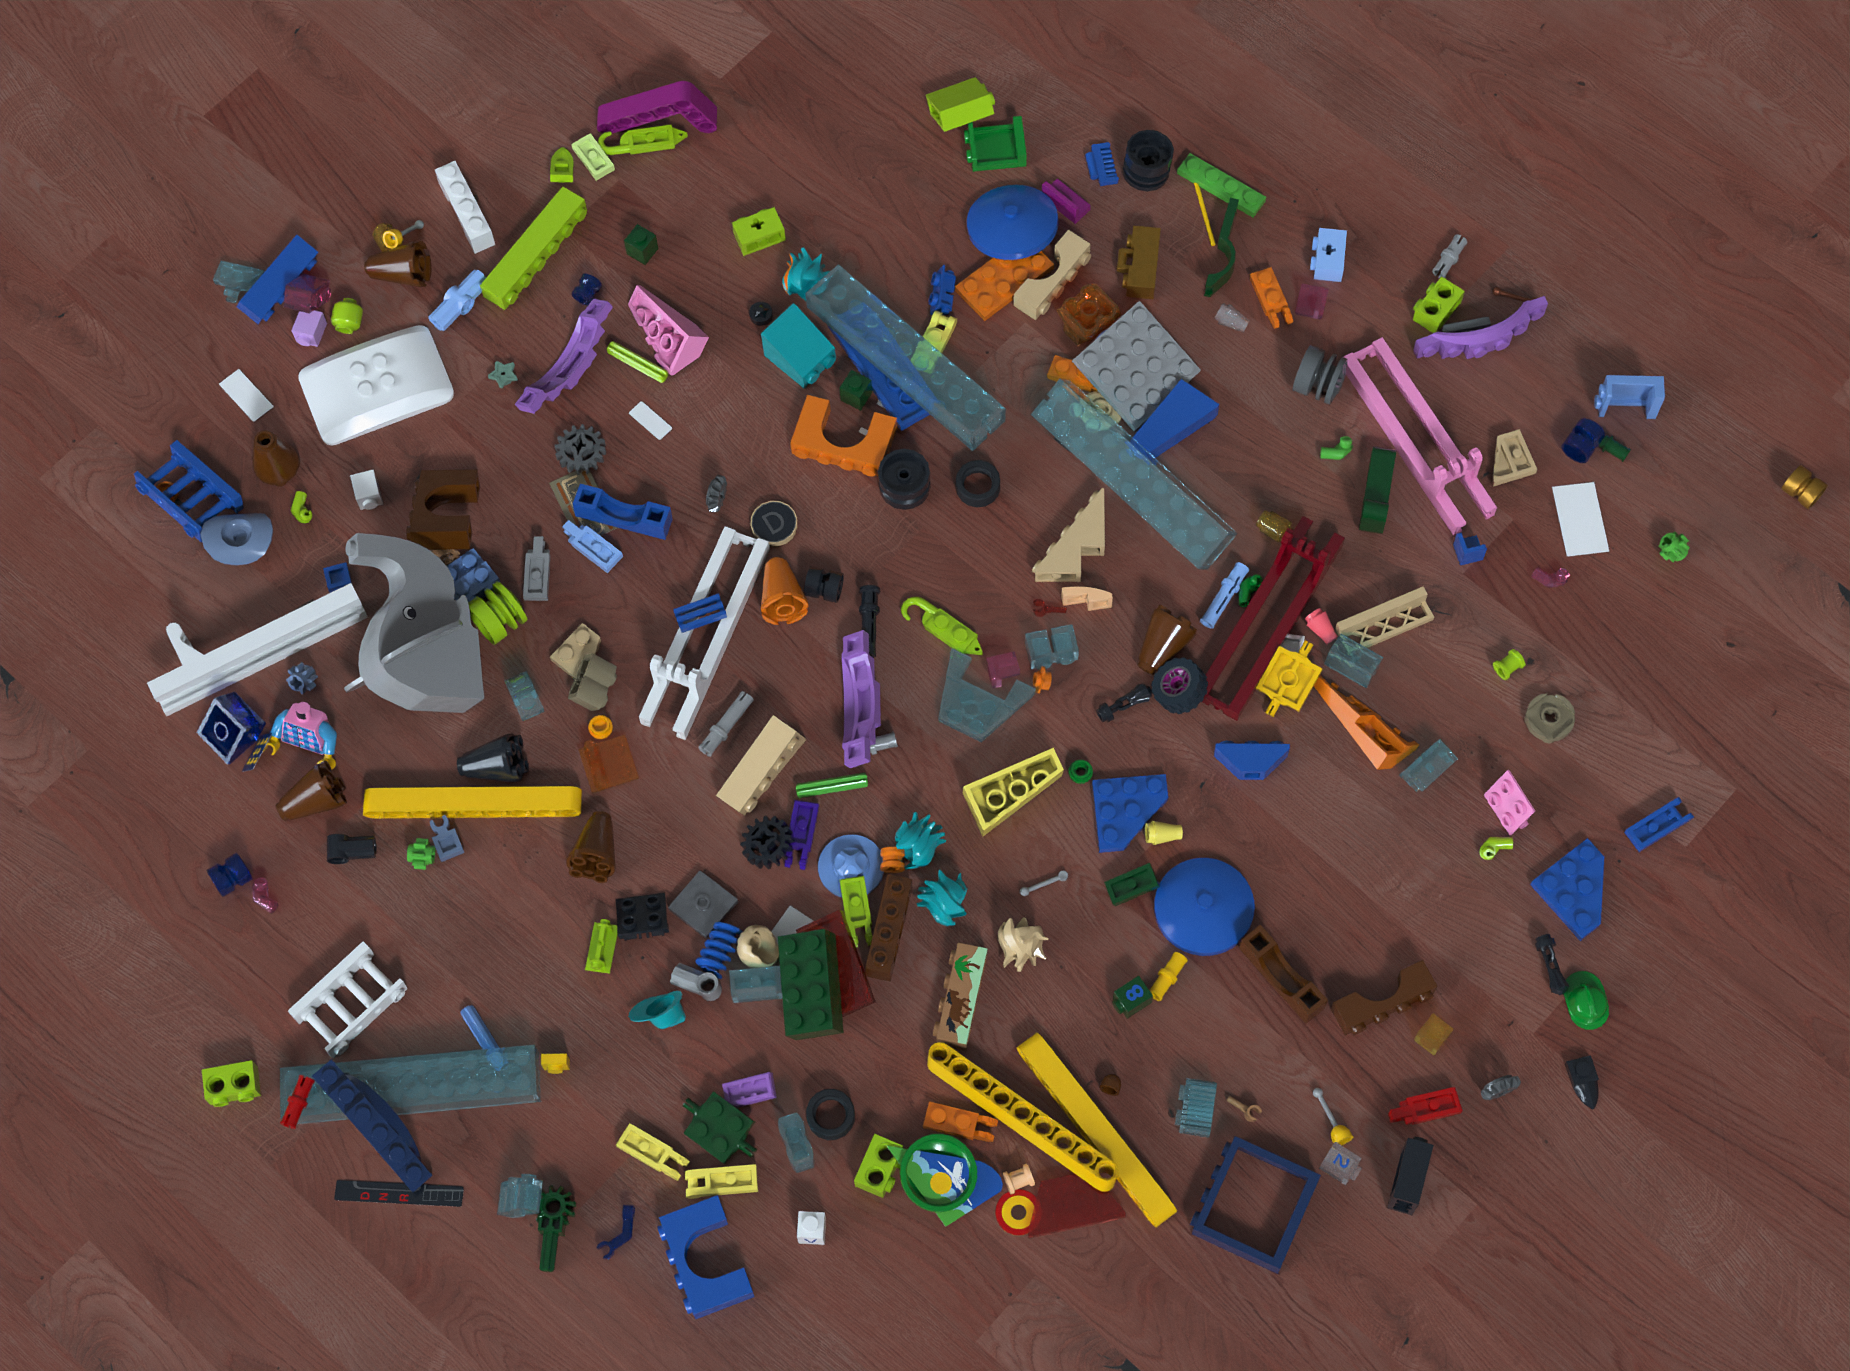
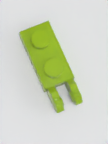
M864 876L840 879L847 930L849 929L852 948L858 947L859 943L855 928L865 927V939L869 946L872 942L870 927L872 926L865 878Z

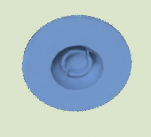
M843 835L828 843L821 852L818 861L819 877L828 891L842 898L840 879L864 876L868 895L876 889L883 878L884 872L880 870L883 858L880 856L878 846L868 838L860 835Z

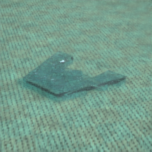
M952 648L938 721L982 743L1035 695L1036 689L1016 680L1005 700L962 680L972 661V657Z

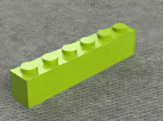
M562 187L482 282L480 288L483 297L504 310L509 305L514 304L518 294L523 288L529 286L536 272L543 269L546 260L551 254L553 255L558 251L561 242L572 234L575 225L585 218L587 214L585 199Z

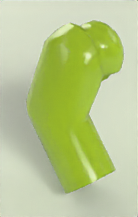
M297 491L291 507V513L298 522L308 523L311 521L313 514L311 510L309 511L304 506L307 494Z
M1489 837L1480 847V856L1485 860H1491L1499 849H1513V837Z

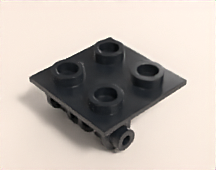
M665 892L616 899L617 934L619 939H624V941L637 939V934H639V939H642V933H646L647 938H650L649 932L652 933V936H665V933H669Z

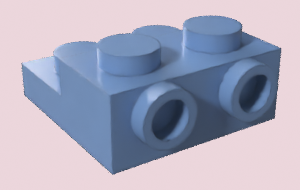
M474 548L447 565L454 579V600H458L462 595L466 596L468 602L476 596L483 599L486 597L484 590L489 588L494 592L492 584L496 581L500 582L495 572L486 561H483Z

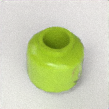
M343 298V301L336 302L331 316V324L335 327V330L345 334H352L353 331L358 330L362 321V307L357 304L356 300L351 298Z

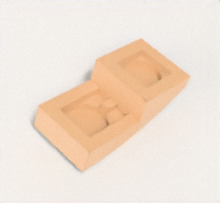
M1063 587L1061 592L1063 606L1087 602L1088 611L1112 607V593L1091 587Z

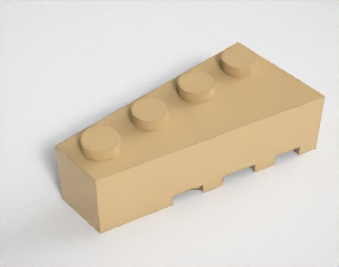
M773 715L716 796L741 814L746 815L747 812L750 813L757 805L759 797L770 787L772 781L806 739Z

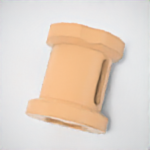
M1027 1163L1023 1165V1168L1013 1172H1003V1177L1010 1194H1014L1015 1190L1024 1186L1035 1185Z

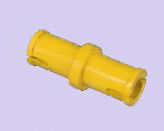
M1174 952L1165 968L1159 970L1158 978L1151 989H1149L1153 999L1161 1001L1171 984L1174 985L1176 983L1177 975L1188 961L1181 953Z

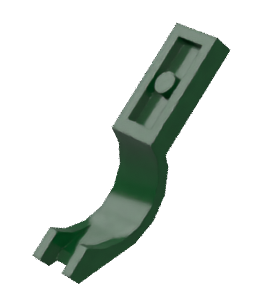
M1230 198L1217 249L1224 252L1229 264L1224 270L1208 275L1205 297H1211L1229 281L1234 272L1236 251L1229 239L1236 218L1239 199Z

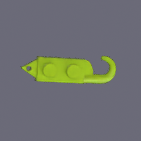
M672 125L628 130L621 136L620 145L608 147L604 144V140L612 135L609 131L600 135L598 144L606 155L638 154L674 149L676 144L688 137V134L685 131L673 128Z
M910 597L904 601L901 613L907 621L911 619L907 609L911 605H917L926 611L922 618L925 630L962 656L964 654L983 655L977 640L978 634L940 608L938 609L921 597Z

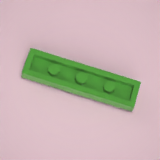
M1189 153L1177 169L1178 175L1192 183H1197L1199 187L1229 203L1230 198L1239 199L1238 209L1253 218L1266 202V196Z

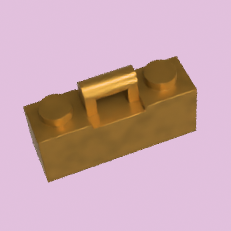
M1133 226V233L1128 234L1127 248L1131 249H1119L1117 272L1128 273L1123 276L1122 288H1127V297L1154 300L1161 228ZM1127 257L1133 258L1132 265H1126Z

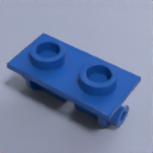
M945 265L937 272H934L931 278L933 292L930 294L928 304L931 305L930 315L935 310L942 312L943 315H948L952 311L954 295L947 294L946 292H954L956 276L953 271H945Z

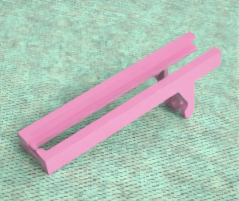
M1383 337L1360 351L1344 356V358L1348 359L1346 366L1347 377L1453 536L1462 532L1461 527L1466 525V521L1444 490V487L1447 483L1459 478L1485 519L1494 516L1497 507L1477 478L1483 460L1480 450L1476 447L1468 452L1469 459H1466L1459 452ZM1367 354L1369 357L1377 356L1448 462L1449 471L1442 465L1436 467L1433 472L1431 471L1357 359L1361 361L1365 359Z

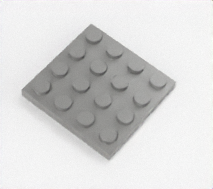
M1140 301L1072 360L1074 365L1133 431L1152 415L1181 379L1188 383L1201 371Z

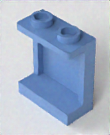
M1606 375L1604 383L1599 386V395H1595L1594 405L1595 409L1599 411V417L1605 416L1608 406H1645L1646 419H1656L1665 399L1664 376Z

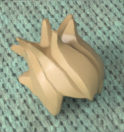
M1025 917L1021 919L1016 928H1014L1012 918H1009L1007 922H1003L998 930V941L1005 957L1003 962L1004 968L1015 959V967L1018 972H1021L1028 958L1033 966H1036V957L1046 960L1042 944L1043 940H1048V938L1043 934L1041 926H1028Z

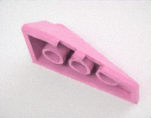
M637 285L628 306L638 325L643 327L647 335L645 339L648 345L653 346L656 352L654 355L656 361L670 375H675L700 357L709 337L692 321L641 285Z

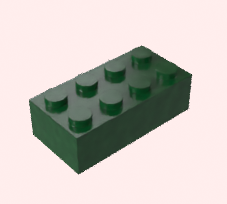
M826 929L778 936L785 1036L794 1040H803L844 1033L836 935Z

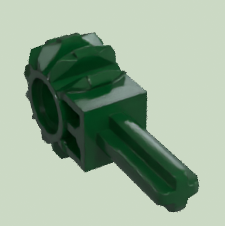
M550 1185L548 1188L549 1193L546 1194L542 1189L539 1191L542 1199H533V1202L538 1206L534 1207L532 1212L538 1215L536 1218L538 1231L543 1235L539 1266L540 1271L553 1272L555 1270L558 1237L565 1236V1228L570 1224L566 1217H575L576 1215L574 1211L570 1210L577 1206L575 1201L570 1200L573 1195L570 1191L564 1194L563 1186H560L555 1192L553 1185ZM553 1202L561 1204L559 1211L556 1213L548 1212V1207Z

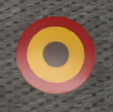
M1017 1189L1014 1194H1010L1008 1191L999 1199L995 1214L998 1224L1004 1231L1012 1235H1025L1032 1232L1039 1225L1042 1217V1208L1040 1202L1032 1193Z

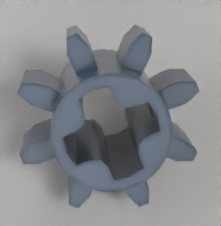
M301 662L288 670L291 676L286 681H288L292 690L300 691L301 694H304L307 690L311 691L316 687L313 681L318 676L312 666L304 665Z

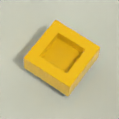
M541 1054V1065L548 1073L560 1074L563 1073V1070H570V1059L567 1054Z

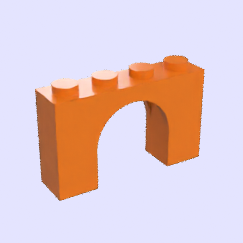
M807 395L790 443L792 454L801 459L811 458L817 460L824 465L834 464L844 470L851 471L853 469L867 476H878L880 462L889 454L897 431V418L874 412L867 435L860 443L852 447H838L828 442L823 435L831 412L830 400Z

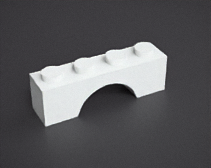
M456 161L435 169L439 185L447 201L451 203L474 253L476 254L494 246L495 241L492 231Z

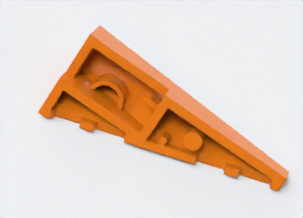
M1321 675L1318 677L1314 685L1315 689L1377 770L1393 768L1418 748L1419 744L1417 742H1408L1399 736L1401 731L1395 727L1392 730L1381 719L1380 715L1354 696L1346 697L1338 691L1339 686L1336 683L1329 684Z

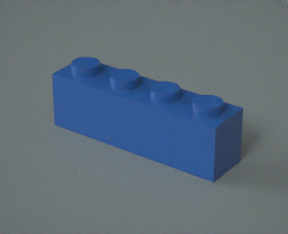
M296 235L243 296L236 307L257 324L262 320L267 322L275 312L272 309L275 304L279 303L281 305L289 296L287 290L291 286L296 288L302 281L303 277L301 274L305 269L310 271L318 262L315 258L319 252L300 236Z

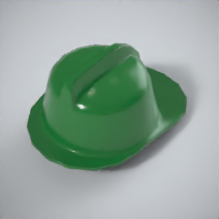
M1587 971L1572 973L1566 979L1569 988L1564 994L1569 1015L1578 1027L1585 1030L1597 1029L1607 1021L1609 1016V1005L1604 987L1600 979Z

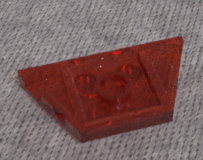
M1076 1174L1044 1180L1040 1182L1028 1230V1238L1126 1218V1212L1109 1191L1097 1190Z

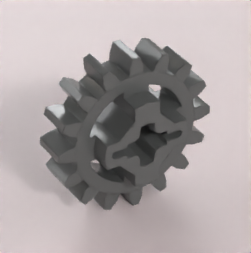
M581 424L580 429H576L573 425L571 432L564 430L565 436H558L559 444H555L557 452L555 455L557 460H560V466L562 468L567 466L569 473L576 469L577 475H580L581 470H585L589 474L590 467L597 470V462L603 463L602 455L607 453L605 440L601 439V433L599 431L594 433L592 426L585 430L584 424Z

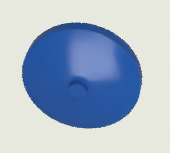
M1025 185L997 187L980 196L971 206L967 215L968 235L973 245L990 257L1002 260L1027 258L1042 251L1054 239L1058 230L1057 209L1051 198L1036 188Z
M1194 858L1181 862L1166 873L1159 884L1160 887L1157 888L1154 901L1157 925L1165 938L1184 952L1199 956H1212L1224 953L1239 944L1251 927L1255 910L1252 890L1244 876L1237 869L1223 861L1213 858Z

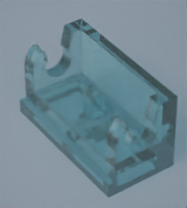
M1340 634L1329 650L1324 664L1367 688L1373 675L1376 674L1383 657L1347 636Z
M1438 739L1401 772L1399 776L1416 792L1419 790L1424 791L1458 758L1441 739Z

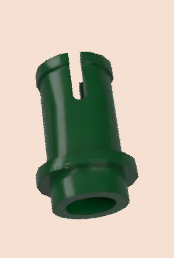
M1606 435L1599 445L1602 448V452L1607 451L1623 462L1631 449L1613 439V435L1611 437Z

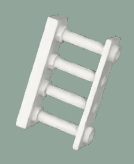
M364 941L288 1010L290 1015L299 1024L303 1021H308L330 1043L324 1049L332 1058L344 1053L349 1047V1043L393 1002L396 1003L401 1000L408 989L400 978L393 984L371 962L374 954ZM359 969H365L386 990L376 1001L352 979ZM346 986L367 1007L357 1019L334 997V992L339 987ZM322 1003H327L348 1025L338 1036L315 1014V1010Z

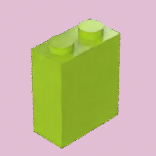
M976 77L926 94L930 115L944 132L994 114V96L992 92L987 91L985 84H981Z

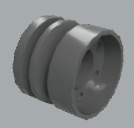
M1310 345L1302 359L1292 390L1308 396L1314 387L1317 389L1315 399L1318 401L1323 393L1327 392L1324 403L1330 405L1343 385L1348 359L1342 357L1338 365L1335 366L1336 354L1333 353L1328 362H1325V350Z

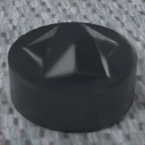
M756 302L750 307V319L755 325L764 326L772 320V308L768 303Z

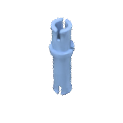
M1236 562L1229 576L1221 582L1222 587L1200 619V622L1205 627L1214 628L1234 593H1238L1239 585L1249 572V568L1246 565Z

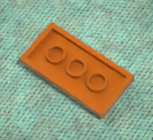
M1042 251L1030 257L1017 260L992 258L957 284L955 292L986 321L1014 300L1015 292L1027 278L1040 280L1054 269V263Z

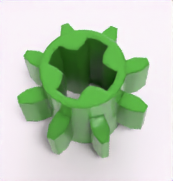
M1676 532L1668 533L1660 540L1658 547L1661 551L1659 554L1665 560L1670 559L1672 562L1680 561L1688 554L1690 547L1687 543L1689 540L1683 534L1678 535Z
M416 838V843L409 844L407 861L412 862L414 869L426 870L427 865L434 863L435 846L430 845L428 839Z

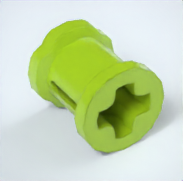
M1511 649L1508 655L1501 661L1497 660L1493 663L1495 672L1503 680L1509 679L1510 674L1518 668L1522 669L1526 666L1524 658L1515 649Z

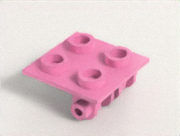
M1507 770L1484 796L1508 834L1512 835L1518 828L1523 829L1529 825L1527 820L1535 812V809L1510 770Z

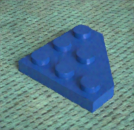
M1166 774L1092 780L1099 853L1124 851L1133 838L1142 831L1146 823H1149L1160 807H1163L1168 801Z
M1587 838L1534 879L1530 885L1580 941L1600 926L1604 856Z

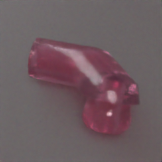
M1537 567L1531 577L1546 587L1552 588L1565 585L1568 582L1569 572L1561 568L1556 573L1548 574Z

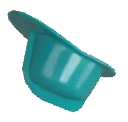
M673 991L668 994L647 998L636 1004L630 1010L628 1017L634 1022L649 1020L659 1029L675 1026L686 1019L680 1002L683 994L681 991Z

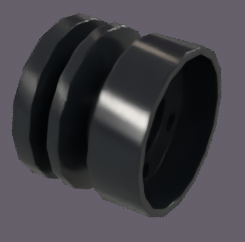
M1143 130L1131 136L1127 142L1122 170L1124 179L1131 187L1148 192L1164 186L1169 178L1174 153L1170 139L1163 133L1155 130Z

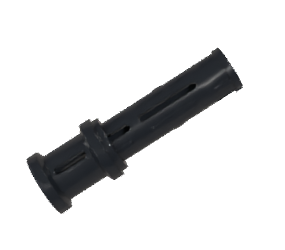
M864 585L859 588V593L861 594L859 612L862 615V630L869 634V655L874 658L876 657V618L880 612V607L878 606L880 588L875 585Z

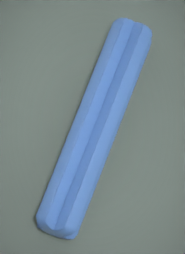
M466 1006L461 1010V1016L497 1072L502 1071L509 1066V1062L474 1006Z

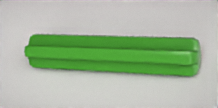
M866 773L798 783L796 784V793L799 798L863 788L868 786V778Z

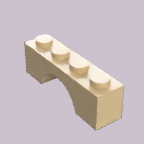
M1068 230L1055 245L1054 258L1059 264L1058 270L1052 276L1045 279L1034 280L1027 278L1014 294V306L1035 320L1041 314L1044 315L1048 311L1051 301L1054 298L1060 297L1067 282H1072L1078 273L1077 270L1089 262L1091 258V244Z

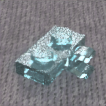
M220 261L213 281L217 285L225 286L223 294L227 296V302L236 303L240 290L248 292L264 273V270Z

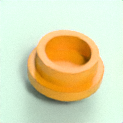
M598 715L590 720L588 729L594 738L604 739L612 733L613 725L608 717Z

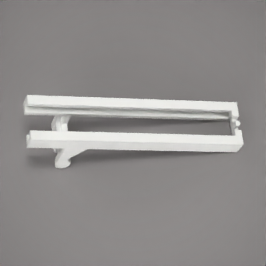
M724 527L690 603L709 596L732 543L738 545L742 541L745 546L753 545L752 552L725 610L727 618L721 619L699 670L693 668L689 675H685L686 667L684 664L679 663L693 630L681 633L679 627L664 662L662 656L656 654L653 656L650 670L654 684L639 715L642 725L651 726L670 681L689 687V693L673 727V731L677 732L676 737L686 740L770 551L769 541L760 538L754 539L737 533L734 529ZM699 617L684 621L683 624L698 620Z
M350 583L205 655L193 648L179 624L176 622L170 623L166 631L182 666L147 682L156 702L161 704L165 715L169 716L368 618Z

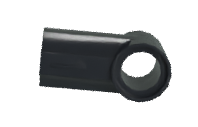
M331 834L327 836V862L330 864H345L353 859L376 858L377 845L375 836L349 837L345 834Z

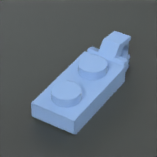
M568 520L562 526L563 532L570 537L568 542L606 573L623 557L621 551L587 525H581L578 528Z

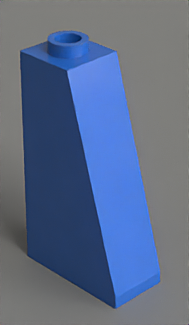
M1181 379L1132 437L1130 450L1137 458L1145 459L1148 462L1152 461L1215 419L1218 415L1219 404Z

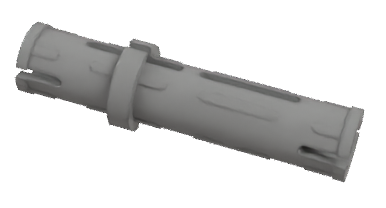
M741 691L719 722L710 728L709 735L698 747L703 754L706 755L707 753V756L711 757L719 744L728 738L727 734L754 701L748 693Z

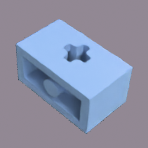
M1319 228L1318 237L1313 236L1312 250H1316V257H1311L1310 270H1314L1315 280L1341 282L1344 271L1346 230Z

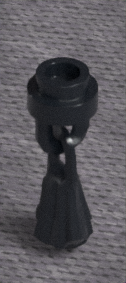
M1143 683L1137 684L1129 693L1118 698L1115 704L1108 706L1104 702L1099 705L1096 713L1102 722H1110L1114 720L1113 713L1116 711H1123L1133 705L1149 702L1152 697V690L1150 686ZM1127 699L1129 703L1123 706L1122 701Z
M1550 934L1541 935L1536 938L1535 947L1537 951L1542 952L1545 960L1551 993L1563 995L1569 988V984L1564 979L1555 958L1553 949L1556 946L1555 939L1551 938ZM1549 949L1550 954L1547 955L1545 950ZM1552 962L1555 966V968L1551 969L1550 963Z

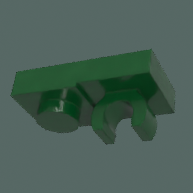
M1151 863L1104 882L1114 906H1118L1160 887Z

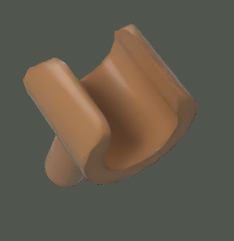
M1231 1096L1227 1099V1102L1244 1112L1245 1119L1249 1122L1257 1120L1250 1115V1110H1255L1259 1114L1262 1113L1261 1108L1257 1105L1247 1106Z

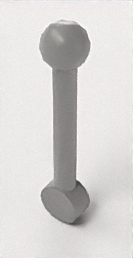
M1060 871L1058 876L1028 888L1022 887L1020 894L1027 896L1029 892L1058 880L1066 881L1068 873Z

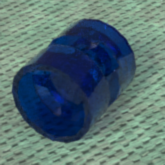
M1581 418L1572 429V433L1562 443L1561 448L1570 459L1579 463H1586L1595 452V448L1604 439L1605 432L1596 422Z
M237 852L226 858L225 864L218 863L206 870L222 897L233 892L237 884L243 886L253 880L251 873Z

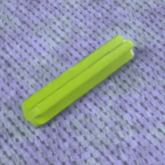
M611 341L607 346L608 354L660 383H664L667 379V370L617 342Z

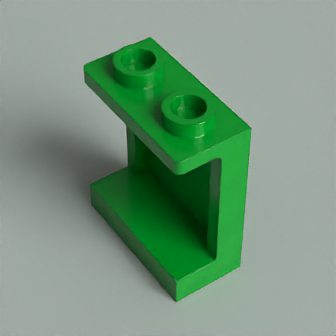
M1014 116L1013 124L973 128V122L968 123V130H964L965 144L970 146V149L966 150L967 163H972L973 172L1026 167L1027 153L1022 116Z

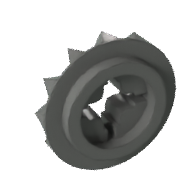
M717 475L709 485L706 505L710 512H718L723 505L727 491L725 476Z
M1506 1075L1486 1084L1481 1091V1096L1485 1100L1497 1099L1517 1089L1521 1081L1518 1076Z

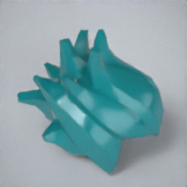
M914 812L910 823L908 824L906 821H903L895 834L897 849H904V857L910 861L905 866V870L927 866L934 856L935 849L946 842L945 839H940L945 836V832L936 833L943 828L941 825L934 826L935 821L927 825L930 814L919 820L917 812Z
M939 869L938 882L925 880L924 883L928 887L918 888V891L923 893L919 894L917 898L923 901L916 903L917 907L927 908L937 923L944 926L955 925V921L952 918L967 915L961 903L966 896L968 887L962 880L961 873L956 881H953Z

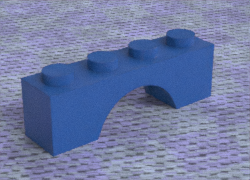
M581 483L573 501L576 517L666 540L673 520L671 507L649 501L643 505L623 503L609 496L603 489Z

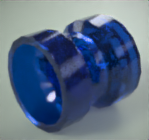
M585 273L582 274L579 280V286H576L571 294L576 301L588 306L595 299V293L600 291L602 283L596 277Z

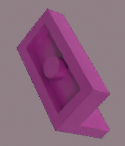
M1056 179L1051 185L1047 181L1042 184V192L1049 196L1054 202L1056 209L1074 224L1091 210L1089 203L1059 179Z

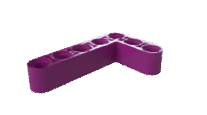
M678 81L599 106L597 130L600 133L610 131L613 134L681 114L700 132L712 133L717 130V106L692 83Z

